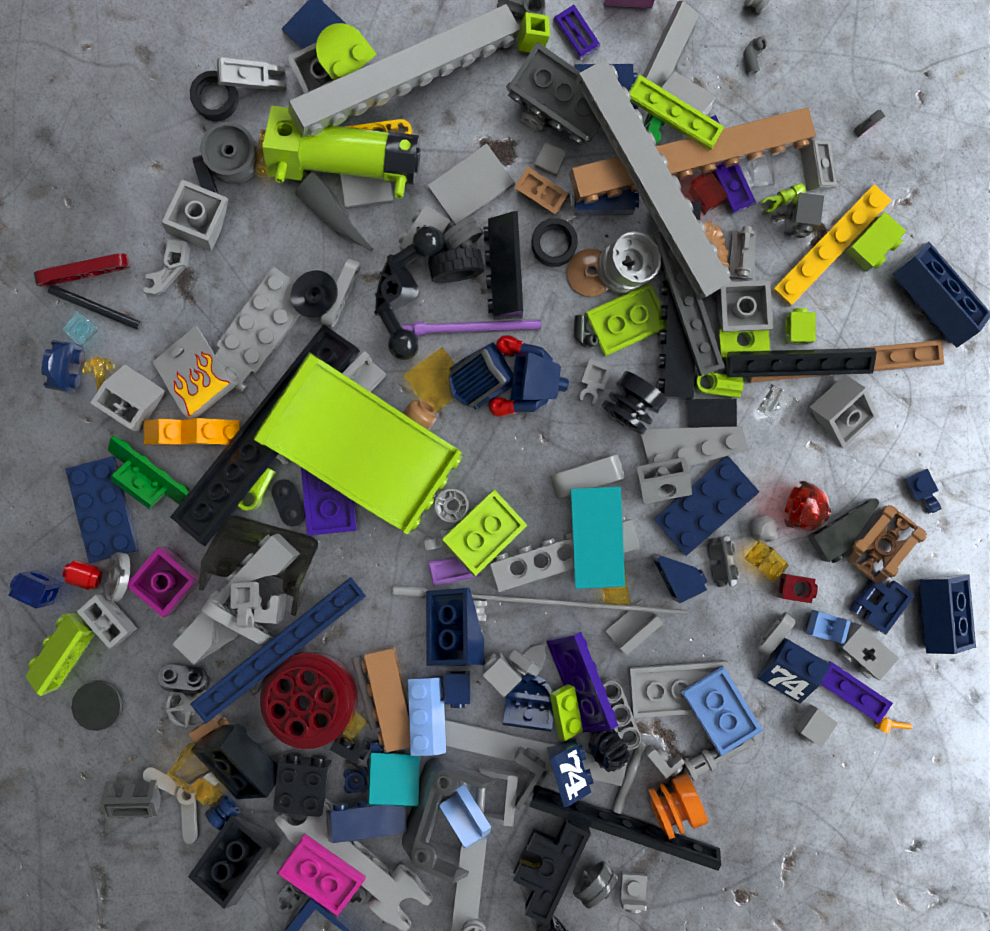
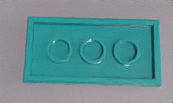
M621 487L570 489L575 589L625 587Z

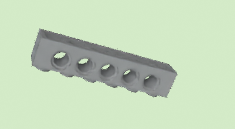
M623 516L624 553L641 547L632 519L625 520ZM572 532L565 534V539L555 542V539L552 538L540 542L541 547L532 549L531 545L517 549L518 554L508 556V553L497 555L494 561L490 562L498 591L501 592L574 569ZM562 546L569 547L571 551L570 557L566 560H561L557 556V551ZM539 553L547 556V563L543 567H537L534 564V557ZM521 561L524 564L523 572L513 574L510 571L511 563Z

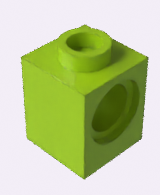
M794 308L793 312L785 315V344L810 345L816 342V312H808V308Z

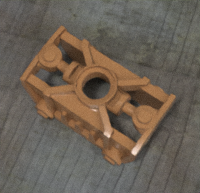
M892 505L885 506L882 509V517L863 540H857L853 544L854 551L848 559L852 566L876 584H880L889 577H895L899 572L898 566L917 543L923 542L927 538V533H925L924 529L917 526ZM896 515L898 517L895 523L896 528L894 530L890 529L887 532L886 525ZM909 527L914 529L906 540L897 541L900 538L898 534L900 531H904ZM879 540L889 541L891 550L889 552L881 551L878 547ZM872 550L869 554V561H864L860 565L856 563L865 551ZM883 560L882 570L874 577L871 574L874 568L873 564Z

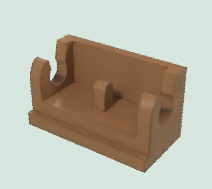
M528 166L514 187L554 214L561 210V206L570 196L569 193Z

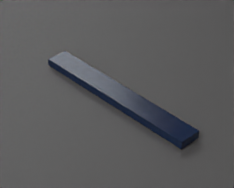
M350 577L190 705L204 723L207 724L365 598L366 595Z

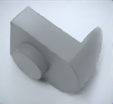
M543 644L534 646L524 654L513 650L509 659L515 663L513 667L523 675H526L528 672L537 676L545 662V646Z

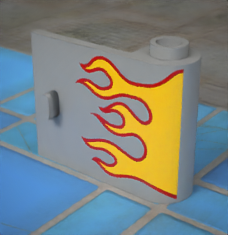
M194 326L153 361L179 409L189 419L198 418L239 384L237 372L231 366L226 367L220 364L197 326Z

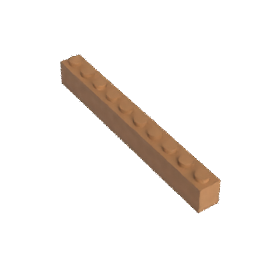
M809 107L725 128L711 150H708L691 138L656 146L659 154L662 153L668 161L667 168L671 175L678 176V179L681 180L693 176L692 172L701 170L702 174L716 170V166L724 164L725 167H731L739 164V160L748 158V161H754L762 158V154L771 152V155H777L785 152L788 147L794 146V149L806 147L809 145V141L816 136ZM618 156L574 167L569 173L576 203L584 201V204L593 203L599 200L598 197L607 195L608 198L621 195L623 190L631 189L632 192L637 191Z

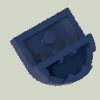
M52 340L51 345L53 347L52 349L45 350L42 360L41 374L47 376V381L43 385L47 389L75 394V390L80 385L79 367L83 364L85 357L83 346L71 342Z
M534 675L522 676V680L506 695L502 725L552 731L554 714L550 693L554 692V690L546 683L545 679Z

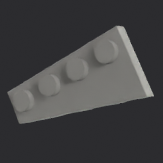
M742 426L647 429L643 435L641 434L649 464L685 457L687 466H692L748 450Z

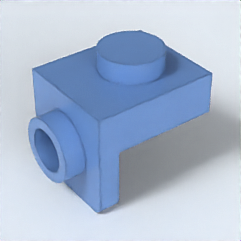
M812 610L806 634L845 644L850 620Z

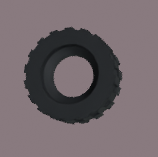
M476 248L449 250L428 259L431 280L435 283L467 280L485 271L481 251Z

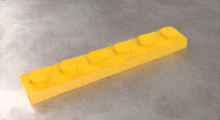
M875 184L872 185L772 290L785 303L791 306L892 200Z

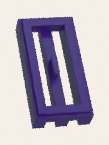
M574 4L554 17L553 21L579 60L584 58L586 54L592 53V50L600 47L599 41ZM570 13H572V15L574 16V18L576 19V21L578 22V24L580 25V27L582 28V30L584 31V33L586 34V36L592 44H587V42L581 35L580 31L569 17ZM564 18L567 25L569 26V28L571 29V31L583 47V50H581V48L579 47V45L577 44V42L575 41V39L573 38V36L571 35V33L569 32V30L567 29V27L561 19Z

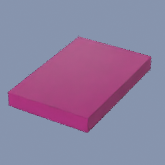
M307 834L303 835L277 872L279 876L336 916L340 914L366 878L365 875Z

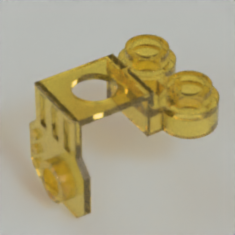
M193 742L182 750L177 762L168 771L167 775L188 794L197 792L194 797L204 806L208 803L212 805L214 802L217 803L224 795L217 786L205 778H198L190 786L176 774L193 756L194 753L191 749L198 743Z

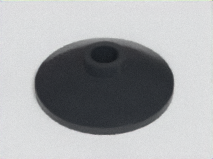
M313 270L304 273L295 281L291 289L290 299L293 308L300 315L308 318H316L326 314L337 300V284L324 271ZM320 294L319 298L314 300V297Z

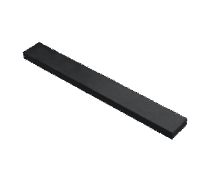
M534 786L532 790L534 795L530 800L529 807L717 871L721 867V851L718 847L674 833L675 838L669 840L667 834L659 827L579 800L570 806L564 807L559 793L538 786Z

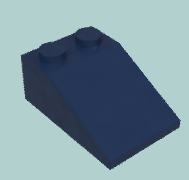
M470 588L426 591V666L484 665V637Z

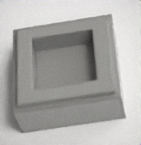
M545 142L536 160L535 167L557 176L567 152Z

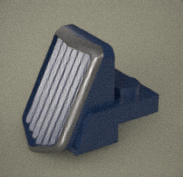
M494 342L464 357L449 368L451 371L449 374L451 396L468 407H474L475 410L512 388L513 372L502 354L497 351Z

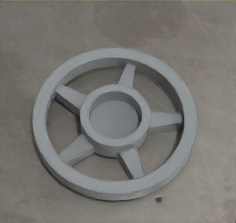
M207 689L195 696H187L185 693L179 692L182 700L178 706L172 708L171 701L176 692L171 691L166 702V711L170 720L175 725L185 729L197 728L204 724L203 720L196 724H189L191 716L197 713L190 704L206 692ZM173 711H181L185 715V723L177 720L173 715Z

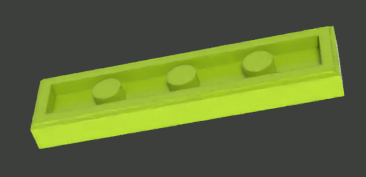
M640 74L629 91L632 103L708 150L713 148L724 129V126Z

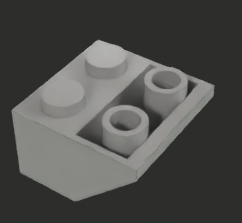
M124 364L103 382L90 403L127 428L140 432L144 426V420L149 419L167 391Z

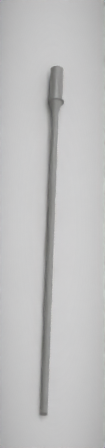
M394 586L393 596L424 599L426 591L431 590L425 589V587ZM472 594L473 599L687 615V610Z

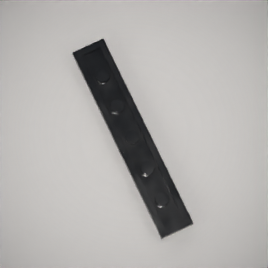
M875 348L728 352L725 374L727 378L873 374L877 351Z

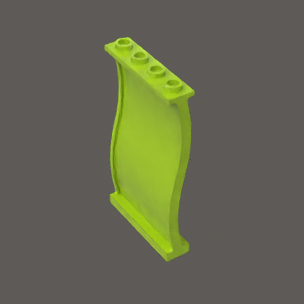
M310 352L254 436V440L260 444L266 445L301 466L365 509L399 528L407 535L410 530L414 531L421 521L420 515L424 509L428 510L434 502L433 495L437 489L441 490L448 480L447 474L451 468L454 470L459 465L462 458L460 457L462 452L458 448L435 435Z

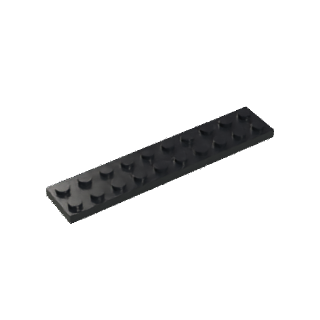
M323 324L170 516L171 519L203 546L208 544L279 454L266 445H262L254 440V436L308 353H312L320 360L343 373L360 352L355 345Z

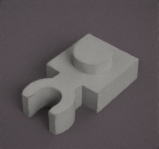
M589 359L581 381L587 387L581 391L579 400L582 401L584 395L589 393L593 396L591 405H595L598 400L596 391L597 389L605 390L613 367Z

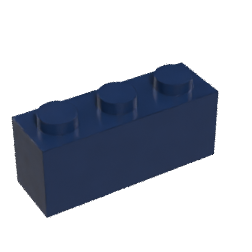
M368 800L358 801V806L348 807V803L334 804L333 809L326 810L328 841L339 843L407 833L405 807L367 805Z

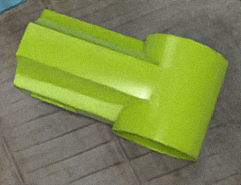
M714 372L702 376L696 374L694 377V391L698 394L740 398L743 392V377L727 378L725 374ZM702 376L707 377L710 385L707 389L700 385Z
M268 467L249 491L254 496V503L251 506H247L243 498L238 507L242 510H255L259 508L262 503V497L276 471Z

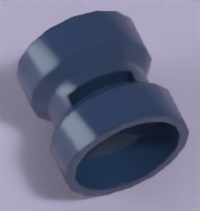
M223 795L217 801L215 807H210L205 812V816L213 827L221 830L231 815L237 816L241 811L231 797Z

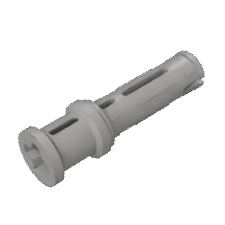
M752 737L723 756H720L716 749L711 751L703 750L701 755L690 761L684 760V766L692 780L696 781L699 775L709 770H716L717 764L756 745L757 741L755 737Z

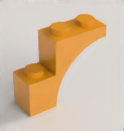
M203 418L144 420L143 445H228L240 430L239 420Z

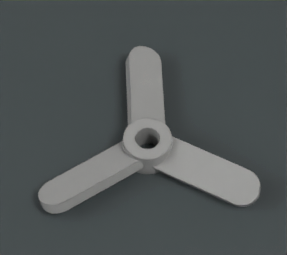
M147 768L143 772V779L149 784L151 780H156L159 789L177 797V800L181 803L182 836L184 842L187 844L196 842L198 839L196 799L220 781L210 770L191 783H183L155 768ZM185 790L191 793V797L185 795Z

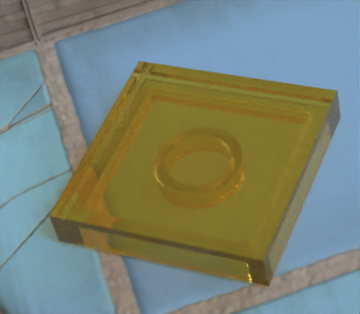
M443 347L403 375L420 399L427 401L433 406L435 413L455 399L451 396L449 374L451 372L449 368L454 366L455 363Z

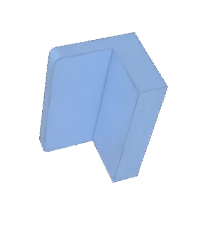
M465 785L459 787L453 797L440 804L442 813L464 848L469 847L490 833V824Z

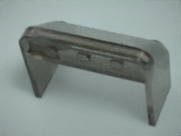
M229 516L215 534L201 560L199 590L204 591L212 574L228 577L236 571L237 567L243 568L242 561L250 553L256 554L260 549L258 544L267 535L272 536L279 533L300 553L284 572L272 575L284 579L282 589L287 595L293 596L291 615L296 616L307 590L317 554L318 542L315 538L305 534L239 516Z

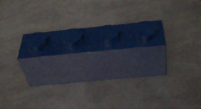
M930 242L922 246L893 273L897 284L907 290L911 295L912 301L926 312L929 321L937 325L943 332L944 338L956 348L981 332L990 319V311Z

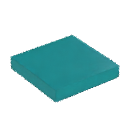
M370 753L367 805L418 807L420 756Z

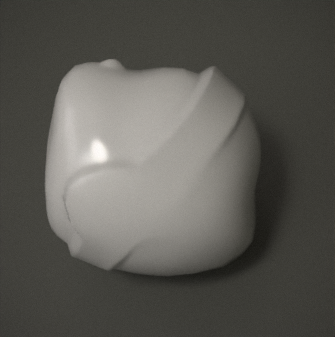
M766 516L755 518L752 522V535L754 539L758 542H770L777 539V522L773 518Z

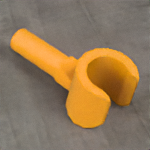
M884 717L880 724L876 723L875 728L889 734L891 727L911 730L912 724L897 722Z

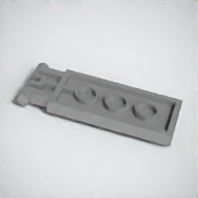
M274 266L216 344L219 350L215 356L220 364L226 367L231 366L237 372L239 384L234 388L241 393L246 391L248 386L245 382L253 372L259 373L300 316L293 308L290 299L291 289L295 282Z

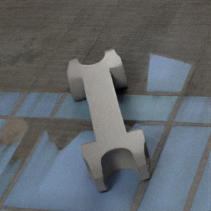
M326 798L324 811L320 817L308 816L302 820H295L286 813H280L275 819L276 824L292 844L296 846L303 835L307 834L365 875L366 878L361 886L373 895L367 904L384 922L392 924L402 931H407L411 927V921L401 910L400 902L406 898H414L426 906L431 903L433 899L432 894L423 885L419 877L405 865L399 864L392 871L357 840L339 843L329 842L326 810L333 809V804Z

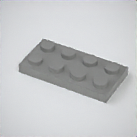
M728 661L630 667L633 717L645 718L694 714L681 690L722 665L729 674Z

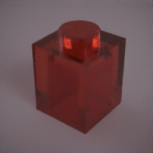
M712 172L707 176L701 174L691 182L692 186L688 191L695 202H701V211L704 216L722 204L729 196Z

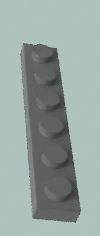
M661 231L654 233L653 239L659 248L661 263L699 376L725 368L702 299L699 300Z

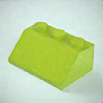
M77 612L63 614L55 624L57 629L53 635L50 634L44 640L41 646L43 650L39 656L36 655L28 664L29 671L25 677L39 696L59 689L95 635V632Z

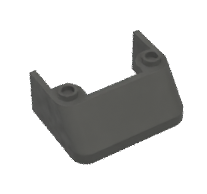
M436 757L429 759L424 765L419 781V806L411 807L406 824L407 833H404L402 837V846L417 868L448 882L455 883L467 877L469 871L437 858L434 847L429 844L442 797L453 794L457 790L460 781L483 789L495 785L497 780L446 759Z

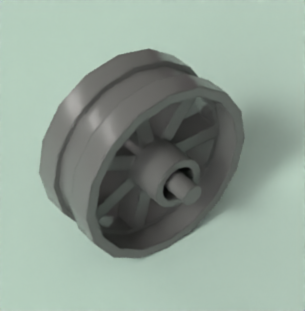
M468 217L456 225L450 223V229L443 234V249L446 252L455 249L471 248L483 235V230L480 226H477L473 217Z
M601 861L587 872L584 870L581 873L583 876L574 887L573 895L580 899L586 908L590 909L604 898L607 899L609 897L608 894L616 884L618 876L613 870H610L605 861Z

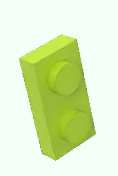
M567 684L550 693L558 739L566 741L583 731L575 686Z

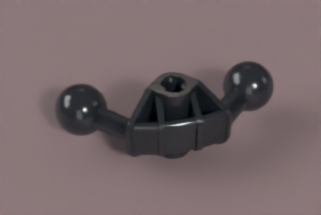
M433 226L419 228L413 236V243L395 255H388L383 270L379 274L381 276L377 293H375L374 314L380 316L390 334L388 341L389 351L399 360H409L419 350L417 335L411 330L403 329L394 313V310L414 300L419 292L417 283L405 266L420 256L432 258V256L441 253L444 247V237L441 231Z

